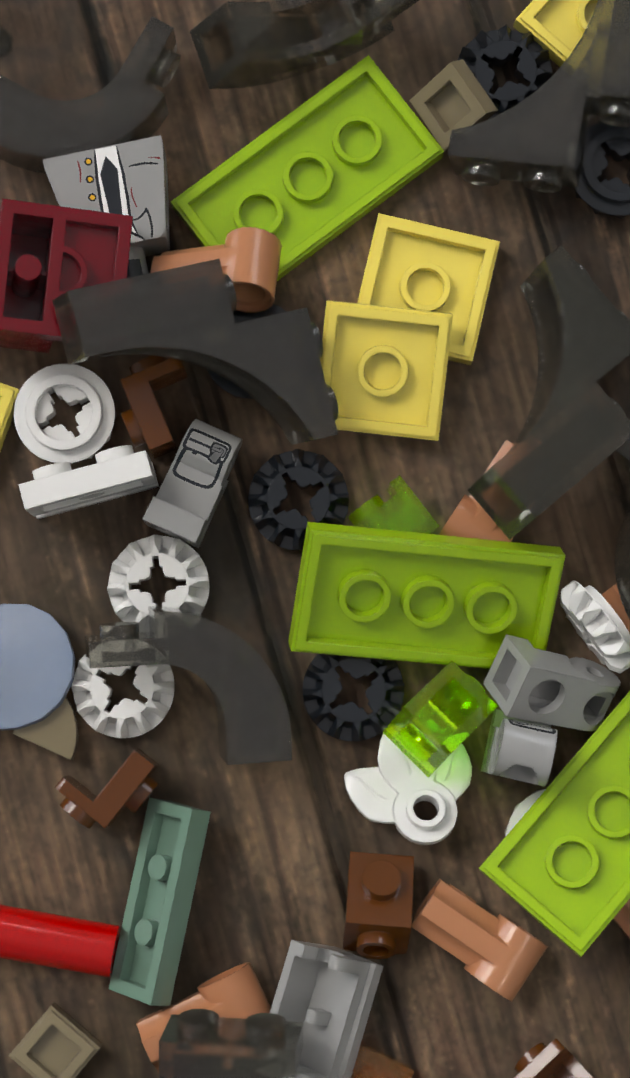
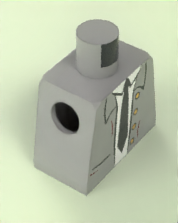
M161 135L43 159L45 172L59 206L133 216L125 295L138 293L150 288L151 281L145 257L170 250L168 168Z

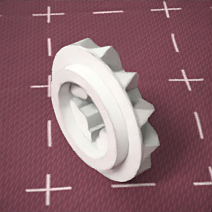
M55 364L37 371L21 387L14 406L15 427L24 445L40 459L53 463L70 462L71 464L85 459H92L94 454L110 440L116 417L112 395L103 380L89 369L74 364ZM56 392L60 400L63 399L69 406L78 403L82 405L90 401L82 406L83 410L75 416L78 423L76 428L80 433L79 436L75 437L72 431H68L62 424L56 425L53 428L48 426L43 430L41 429L50 424L49 420L56 415V410L53 406L55 402L51 397L52 393Z
M155 534L128 544L112 563L107 587L115 614L131 629L149 636H169L188 628L204 610L210 589L207 568L200 555L181 539ZM158 558L159 566L163 568L166 578L186 581L185 586H176V589L166 592L165 602L162 603L163 613H158L157 604L154 603L151 593L141 592L140 589H131V585L141 584V581L151 579V569L155 568L154 559Z
M571 581L561 589L560 605L566 612L567 619L572 623L577 634L583 639L589 650H592L601 664L606 665L609 670L622 673L630 668V633L611 605L594 587L588 585L584 588L579 582Z
M119 636L98 642L79 660L71 687L77 712L95 731L115 738H131L149 732L164 719L173 702L175 682L169 662L155 646L139 638ZM135 662H138L139 666L134 672L137 675L133 685L140 690L142 696L148 699L147 702L144 704L138 699L133 701L132 699L124 698L120 701L119 705H114L109 712L107 708L111 703L109 698L112 695L113 689L106 684L104 678L99 676L101 671L108 675L112 673L122 676L127 669L131 670Z

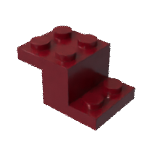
M2 198L0 208V347L49 353L52 342L61 341L118 348L121 343L133 216Z

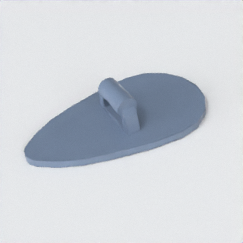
M0 604V731L17 730L43 721L63 703L74 680L75 654L68 633L49 613L29 604Z

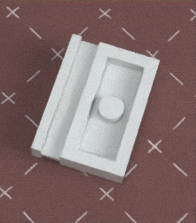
M124 445L101 451L95 454L96 464L74 470L71 469L70 462H60L40 467L32 471L34 480L18 484L24 508L31 515L36 516L37 519L159 487L153 462H151L146 450L134 453L132 445Z

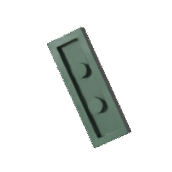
M149 797L109 990L151 1006H170L211 814L210 811L169 800Z

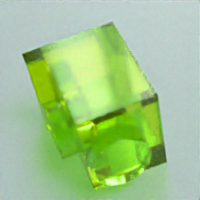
M400 475L391 481L387 488V492L392 498L384 503L377 494L348 516L352 524L357 527L427 534L435 533L439 527Z
M451 661L401 709L383 733L429 778L490 716L498 705L486 694L483 686L474 677L465 674Z

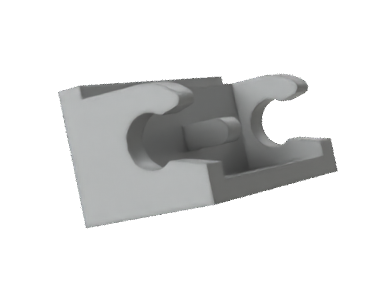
M291 940L253 1068L266 1075L279 1077L351 1078L383 966L335 946Z

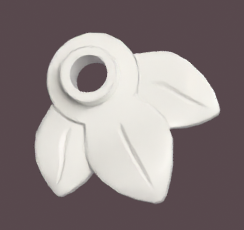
M393 722L387 726L388 728L383 732L377 757L379 767L359 768L346 772L344 775L346 791L357 810L369 821L395 824L400 834L415 844L431 845L444 840L453 830L458 814L456 801L470 785L472 765L469 755L461 741L458 740L448 742L433 750L428 739L418 729L404 723ZM421 801L431 802L437 809V816L431 820H422L415 815L413 807Z

